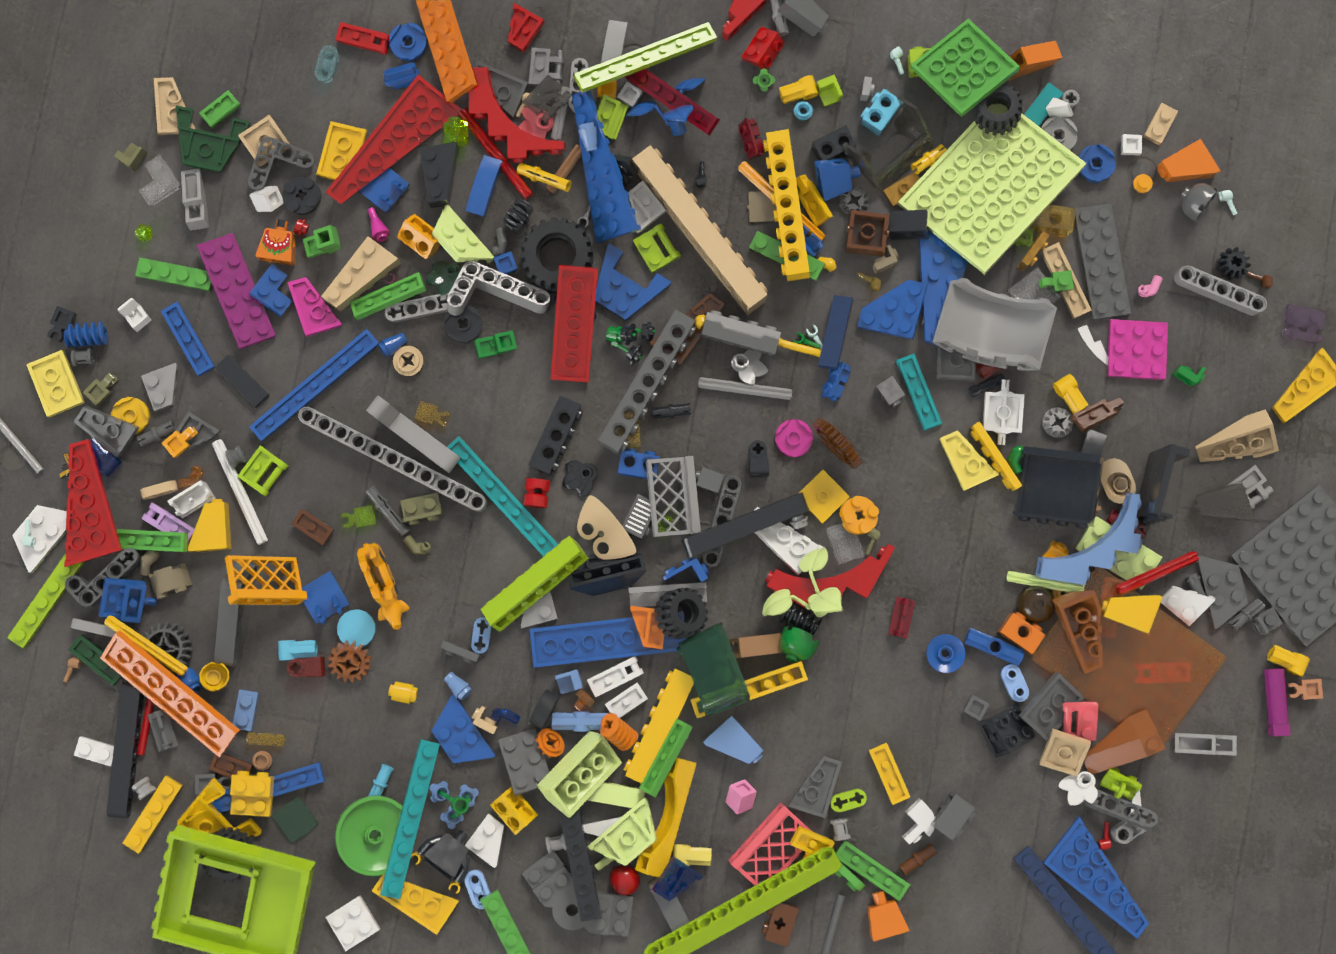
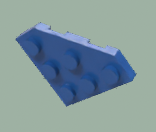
M907 280L863 307L857 327L914 340L928 286L927 283Z

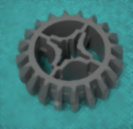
M165 622L164 626L162 623H158L157 628L154 626L150 627L151 633L148 631L144 633L147 640L152 643L163 633V637H161L159 644L156 646L174 648L165 652L171 656L173 653L179 652L176 659L182 664L187 665V661L184 659L191 658L187 651H192L193 648L187 645L191 644L192 640H186L189 634L183 633V627L177 629L178 626L174 623L170 625L169 622ZM170 633L177 638L179 646L173 644ZM163 665V666H164L167 670H169L172 674L175 673L174 671H172L171 669H169L168 667H166L165 665Z

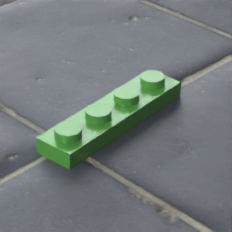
M757 231L749 249L775 262L785 264L784 257L780 258L779 246H782V242ZM807 255L810 278L817 281L825 263ZM792 256L789 260L795 262L799 258L797 256Z
M139 257L136 277L211 292L212 283L206 270Z
M418 272L353 300L350 304L356 320H360L426 291L422 276Z
M117 529L122 549L133 548L136 550L187 552L188 533Z
M676 718L639 789L656 798L693 728L692 726Z
M843 840L835 852L841 862L898 901L902 899L910 886L908 882L846 840Z
M498 889L480 898L507 953L531 954Z

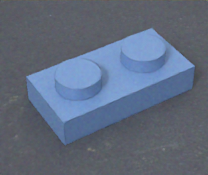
M239 689L233 718V725L238 729L253 731L259 692Z

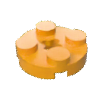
M855 496L845 501L839 512L844 529L854 535H861L871 531L877 524L879 510L873 502L863 496ZM860 511L863 517L857 520L855 512Z

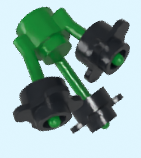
M650 322L642 324L641 329H636V325L631 323L630 326L624 327L609 326L607 330L606 340L611 341V346L618 347L627 352L626 359L631 361V366L642 358V346L638 345L636 347L633 345L628 349L619 344V342L624 341L625 345H630L632 341H636L637 333H641L642 339L651 341V337H654L656 331Z

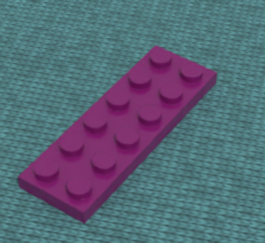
M230 233L198 244L197 249L239 350L276 337L263 304L249 295L255 285L234 234Z

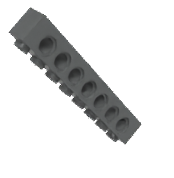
M675 309L598 439V444L616 454H619L620 451H625L629 444V441H627L630 434H635L639 427L637 425L640 418L643 419L649 410L646 408L648 403H653L657 397L658 392L656 390L658 386H663L668 376H666L668 369L672 370L677 363V359H675L677 354H682L687 345L685 343L687 337L693 336L696 330L694 326L696 320ZM675 330H679L683 335L680 338H675L672 333ZM669 346L673 349V352L665 354L662 349ZM661 363L664 367L662 370L657 371L653 368V365ZM644 380H653V386L646 387L643 384ZM636 395L644 397L642 403H636L633 399ZM628 411L633 412L635 415L631 420H627L624 417V414ZM617 428H623L625 434L623 436H616L614 431Z

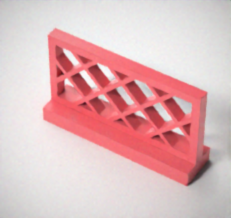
M780 802L728 861L756 886L759 884L758 875L768 874V878H770L771 874L775 875L788 868L803 851L794 847L795 852L792 855L784 856V845H791L790 842H784V832L794 831L795 834L798 828L797 823L803 828L810 829ZM788 815L794 820V828H783V821ZM773 832H780L781 842L770 843V835ZM770 846H781V856L771 857ZM760 847H767L768 857H757V850ZM768 860V871H757V861ZM771 860H781L779 870H771ZM754 861L753 872H746L741 867L746 862Z

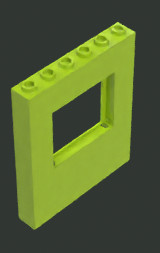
M177 825L173 832H169L166 841L169 846L163 858L166 863L160 875L163 880L157 892V895H160L154 909V912L157 914L151 926V929H154L152 938L211 954H297L316 864L315 861ZM199 863L251 877L242 928L190 915Z

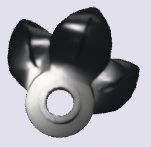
M578 460L566 463L565 468L569 473L563 478L562 486L567 489H577L580 498L587 496L593 489L592 481L597 476L596 467L591 463L582 464ZM586 469L590 472L589 476L584 474Z

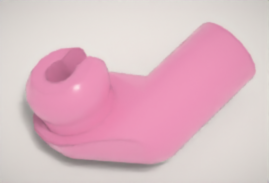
M1154 275L1151 284L1140 285L1138 288L1139 296L1146 298L1156 295L1163 278Z

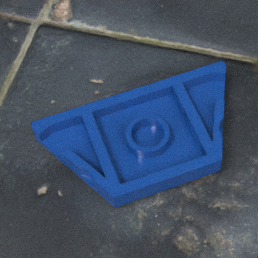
M454 694L451 695L433 727L432 733L452 763L495 757V753L477 726L473 724V720L459 699H456Z

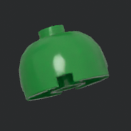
M788 626L784 627L780 635L779 645L781 651L786 655V659L794 663L810 659L817 651L820 644L819 640L817 639L815 642L812 640L813 635L799 628L792 627V630H787Z

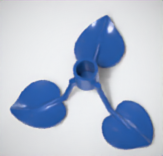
M687 79L677 84L675 89L683 94L685 91L696 88L706 79ZM645 101L635 105L625 115V118L628 116H640L651 110H656L665 121L666 126H670L673 136H679L687 132L685 123L693 110V105H683L663 114L656 105V101Z

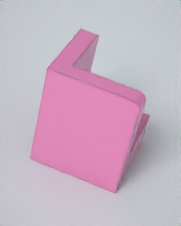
M745 779L731 784L726 804L737 815L748 811L753 807L757 791Z

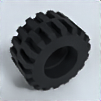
M1003 83V85L974 107L973 116L975 117V123L979 124L978 128L980 130L985 129L987 134L992 132L994 136L997 133L1005 135V131L1011 132L1012 128H1016L1018 122H1020L1023 100L1022 97H1019V91H1014L1015 87L1012 85L1008 87V83ZM992 104H1002L1007 107L1008 111L1003 114H994L988 110V107Z
M688 587L664 593L665 595L659 598L660 601L656 602L657 608L654 609V613L657 614V617H655V622L658 621V628L663 629L662 633L664 635L668 634L669 638L682 639L701 632L700 629H704V622H707L708 619L706 617L708 609H705L706 602L702 601L703 597L697 595L696 590H691ZM678 605H680L684 611V622L678 616Z
M228 827L227 830L221 828L219 832L213 833L217 836L255 845L252 844L253 839L251 837L248 838V834L245 831L244 833L240 832L241 829L238 828L236 830H233L232 827ZM202 865L203 869L208 870L206 873L209 876L213 875V879H221V882L224 883L226 880L229 883L234 882V880L238 881L242 876H245Z

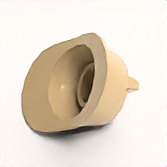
M1116 458L1108 459L1103 463L1101 482L1108 498L1115 503H1124L1126 492L1134 494L1136 492L1135 481L1129 467L1125 462Z

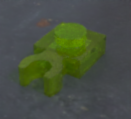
M373 505L354 508V514L352 515L349 513L341 514L342 518H349V522L343 524L345 528L351 527L354 523H356L357 528L377 524Z

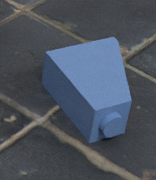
M729 716L703 741L706 746L748 764L751 762L755 764L763 756L761 754L763 749L732 716Z

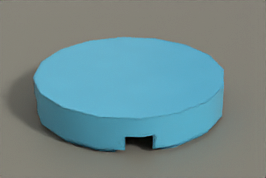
M360 609L350 610L339 619L337 634L343 643L348 640L349 644L356 641V646L363 644L364 647L374 638L376 623L374 618L366 611Z

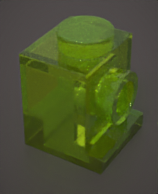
M459 117L448 118V122L443 123L444 140H442V144L457 142L459 147L469 144L467 122L460 120Z

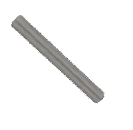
M700 377L698 387L704 389L786 400L792 398V390L756 384L749 385L741 382Z

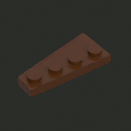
M709 293L685 315L695 320L698 315H705L707 312L710 313L711 310L720 312L725 303ZM696 327L693 336L687 337L685 341L687 345L682 354L678 353L675 358L678 365H682L701 339L699 336L701 328L698 329ZM675 330L672 333L675 338H680L683 335L679 330ZM659 336L650 342L652 346L655 345ZM669 346L662 349L665 354L673 352V349Z

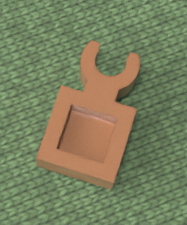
M1321 679L1299 680L1300 686L1296 683L1286 684V687L1294 688L1293 694H1287L1289 698H1296L1300 694L1301 700L1323 698Z

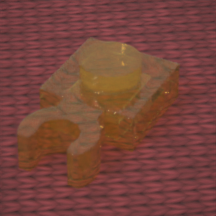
M420 400L414 419L431 425L436 420L441 426H447V423L442 422L441 419L443 416L450 417L451 415L446 411L439 413V406Z

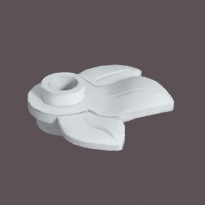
M1081 772L1077 777L1069 775L1059 783V788L1069 791V805H1079L1084 800L1092 804L1098 796V791L1095 788V777L1089 772ZM1085 780L1089 781V783L1083 784L1082 782Z

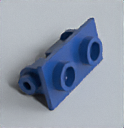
M803 224L807 255L814 257L824 247L823 241L814 233L807 237L806 235L810 230ZM790 238L792 242L796 241V239Z
M839 362L838 370L830 369V376L823 386L821 397H828L834 402L840 399L844 386L840 385L839 382H847L851 373L849 365H846L845 362Z

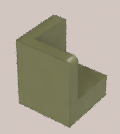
M130 143L124 153L118 150L114 157L135 171L148 153L140 146L138 147Z

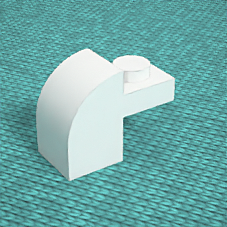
M918 798L905 811L915 822L902 836L908 844L912 842L915 844L922 837V832L930 836L934 831V827L930 825L935 818L934 814Z

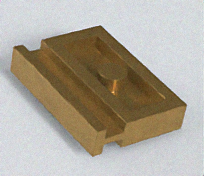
M1043 231L1017 266L1019 270L1023 272L1028 265L1030 267L1034 265L1038 259L1035 255L1039 250L1043 252L1049 243L1046 241L1050 236Z

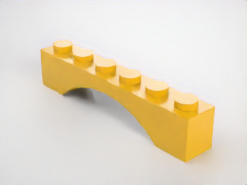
M676 758L664 781L665 805L659 826L655 831L657 840L639 855L635 870L646 875L665 878L697 763Z

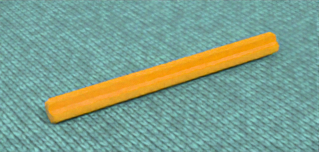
M742 162L738 170L772 201L771 193L774 192V187L770 186V183L747 162ZM784 203L782 207L788 208L791 204ZM801 213L802 224L810 230L807 234L810 236L814 233L820 240H823L825 234Z

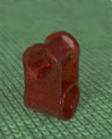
M325 657L293 659L287 664V672L295 677L326 676ZM297 664L301 666V669L298 670V673L297 671L293 670V667H295Z

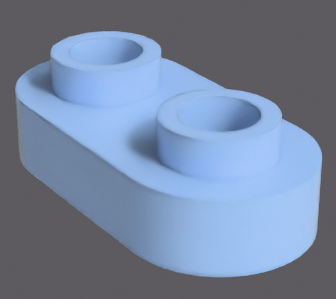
M1013 664L1005 665L1001 669L1000 675L1010 698L1017 702L1026 700L1029 696V689L1019 667ZM1011 670L1015 673L1013 678H1010L1008 675ZM1021 688L1023 691L1022 695L1018 696L1016 693L1017 689Z
M474 869L468 872L465 878V885L473 905L478 909H484L479 900V895L486 896L491 892L484 874L480 870ZM473 876L478 877L479 881L477 883L472 881Z

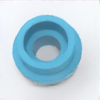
M802 101L796 104L794 115L797 119L807 120L812 116L813 109L808 102ZM805 109L807 113L801 114L800 110Z

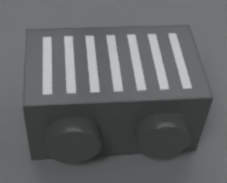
M637 494L622 526L627 533L642 540L644 536L648 537L652 529L649 526L651 523L650 499ZM657 503L656 510L660 512V509H658L659 504Z

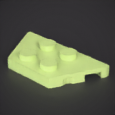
M448 204L445 205L431 233L456 262L486 260L487 263H491L494 260L492 253Z
M646 797L643 798L587 847L603 854V856L616 860L622 865L627 866L657 840L648 799Z

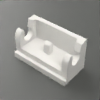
M200 480L169 499L168 503L176 510L175 514L184 519L203 507L205 503H209L212 499L216 498L207 483Z

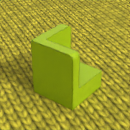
M835 74L817 81L816 86L824 107L842 100L843 93Z

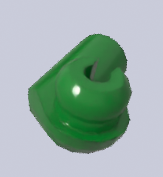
M1015 446L1008 456V462L1014 474L1023 471L1019 463L1023 455V446Z

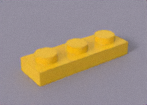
M883 743L868 750L891 804L894 805L910 798L888 744Z

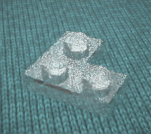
M161 155L145 164L154 180L141 188L139 192L147 204L152 207L181 188L182 185Z

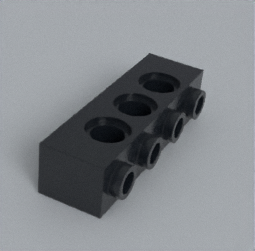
M561 395L559 396L528 464L529 467L551 476L552 472L556 473L560 464L557 462L559 456L564 455L568 446L565 443L568 437L572 438L575 428L573 425L576 420H580L583 414L581 404ZM568 415L570 416V421L562 424L560 417ZM553 433H562L561 440H552ZM547 449L554 451V456L550 459L544 457V452Z

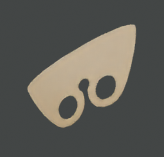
M590 495L585 501L578 519L577 531L580 536L591 540L598 535L599 531L604 532V536L596 539L593 544L595 555L601 559H618L635 554V545L620 522L599 499ZM585 523H590L593 526L594 531L591 535L583 533L582 526ZM605 542L608 544L609 551L606 554L598 552L597 546L599 543Z

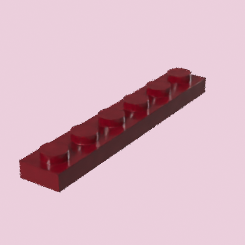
M646 69L624 77L671 110L683 105H693V110L689 114L687 121L709 136L720 121L713 114Z

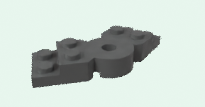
M555 851L551 854H545L521 873L545 907H552L553 917L560 927L567 930H577L584 926L589 933L628 937L634 896L597 891L602 918L581 922L579 909L575 914H571L567 910V906L570 904H574L578 908L572 874Z

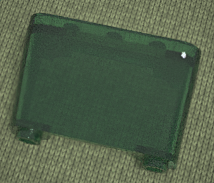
M722 622L679 643L680 647L676 649L680 659L684 658L700 699L697 702L700 713L705 712L706 717L750 701L747 686Z

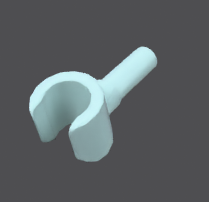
M896 47L891 51L890 57L895 61L899 74L902 75L904 71L899 58L903 56V51L900 47Z
M1225 190L1219 192V200L1221 202L1227 201L1232 214H1237L1232 201V191Z
M813 325L815 333L811 334L807 329V336L817 344H820V350H822L823 345L818 337V328Z
M26 520L25 535H23L21 542L26 547L33 548L36 538L30 536L31 520Z

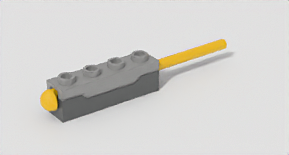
M713 310L710 313L707 312L705 315H698L695 318V326L698 329L701 328L700 337L770 356L776 354L777 346L820 357L821 354L820 349L781 339V332L776 331L777 328L772 326L760 327L757 322L749 320L747 323L742 322L739 317L731 315L727 318L721 316V312Z

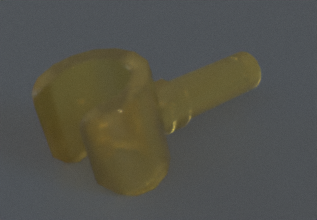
M861 272L857 273L856 276L870 282V289L880 290L881 281L879 278H871Z

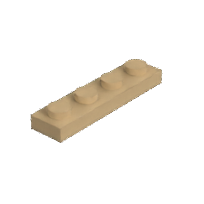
M1059 242L1045 248L1041 255L1050 273L1069 270L1072 272L1074 289L1072 291L1060 292L1072 319L1090 312L1089 303Z

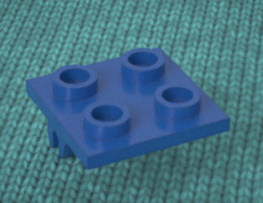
M389 168L358 192L387 214L410 186V183Z
M331 571L302 587V591H306L308 597L303 602L316 624L320 622L323 625L326 623V618L336 612L338 614L343 613L342 609L350 604Z

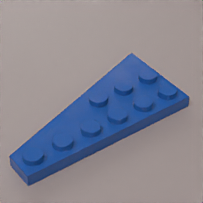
M929 230V239H919L921 282L928 285L922 305L924 342L936 345L933 343V339L950 282L963 278L968 261Z
M1078 816L1043 860V863L1138 939L1149 922L1119 879L1091 833L1083 824L1082 819Z

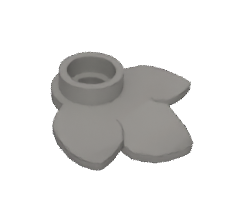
M747 350L744 354H736L732 358V368L738 372L739 378L744 383L754 385L755 377H761L768 373L767 367L759 361L762 353ZM737 362H743L744 365L740 366Z

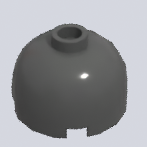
M1205 183L1195 184L1191 189L1187 187L1181 195L1184 198L1181 204L1184 214L1191 220L1198 221L1209 207V203L1215 198L1218 190Z

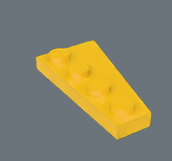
M1323 348L1318 350L1272 406V410L1282 423L1287 422L1336 386V364Z
M385 874L380 877L372 892L436 935L460 901L406 881L404 882L400 899L382 896L380 891Z

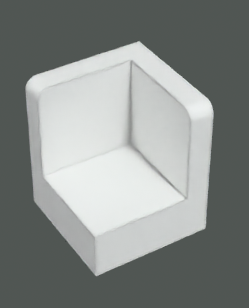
M264 186L262 189L250 194L257 212H272L284 204L277 186Z

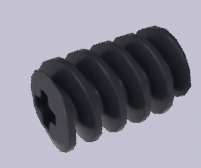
M793 603L786 612L780 614V623L786 619V626H790L793 623V627H800L801 630L807 631L811 635H814L822 622V618L816 621L817 616L815 614L810 618V611H806L803 614V607L796 610V603Z

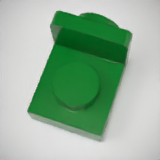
M1180 365L1175 368L1172 375L1192 387L1203 381L1205 377L1203 373L1206 368L1202 366L1196 373H1193L1194 371L1190 367Z

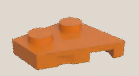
M630 606L643 647L663 649V629L658 628V621L655 622L657 614L654 613V609Z

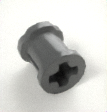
M88 348L84 351L71 350L72 365L74 367L86 363L94 365L95 354L93 349Z

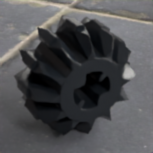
M517 199L503 219L504 224L511 230L520 231L532 215L533 207L526 200Z
M1235 247L1233 250L1227 248L1226 252L1220 254L1221 259H1218L1216 263L1221 265L1218 267V271H1224L1222 277L1228 275L1229 280L1234 279V277L1240 279L1242 275L1248 273L1246 268H1249L1251 264L1246 261L1250 259V256H1244L1245 250L1239 253L1238 247Z

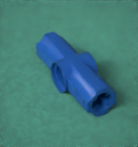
M969 628L964 640V644L1019 666L1024 657L1025 650L973 628ZM993 641L999 646L996 652L990 649V644Z

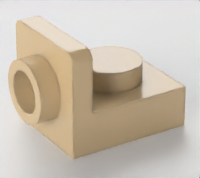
M481 706L480 709L477 708L472 716L475 719L473 724L495 734L498 726L495 725L496 721L488 717L482 719L487 708L485 706Z

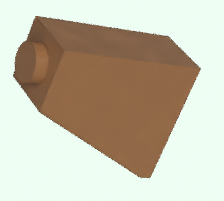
M780 633L722 640V642L729 643L731 659L783 653L779 645Z

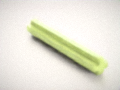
M1008 571L1006 578L1008 582L1040 586L1064 592L1084 591L1085 587L1082 584L1044 579L1035 575Z

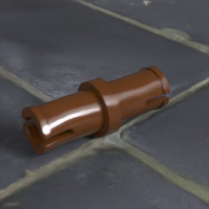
M930 843L918 853L914 852L911 858L898 867L907 876V874L919 866H924V863L936 855L937 851Z

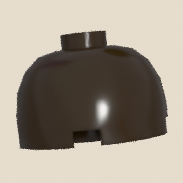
M1028 586L1017 596L1016 610L1026 617V622L1043 623L1049 620L1055 612L1052 601L1055 597L1047 588Z

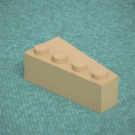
M367 237L321 297L341 312L350 305L351 301L358 299L367 289L369 290L377 281L387 276L392 269L397 268L402 263L377 242Z

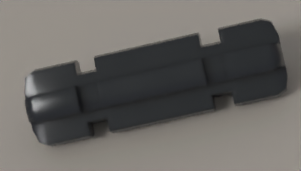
M1000 373L994 376V378L991 377L978 383V385L971 386L969 393L972 397H975L980 392L984 393L995 388L997 385H1001L1005 377Z

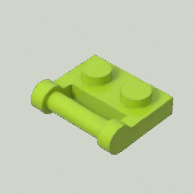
M663 224L655 226L650 231L633 240L634 245L652 274L681 257L679 251L675 250L666 235ZM657 234L670 254L666 258L653 238Z
M260 445L237 477L262 495L267 496L269 494L268 490L289 465ZM273 462L276 463L277 467L263 486L259 485L258 482Z

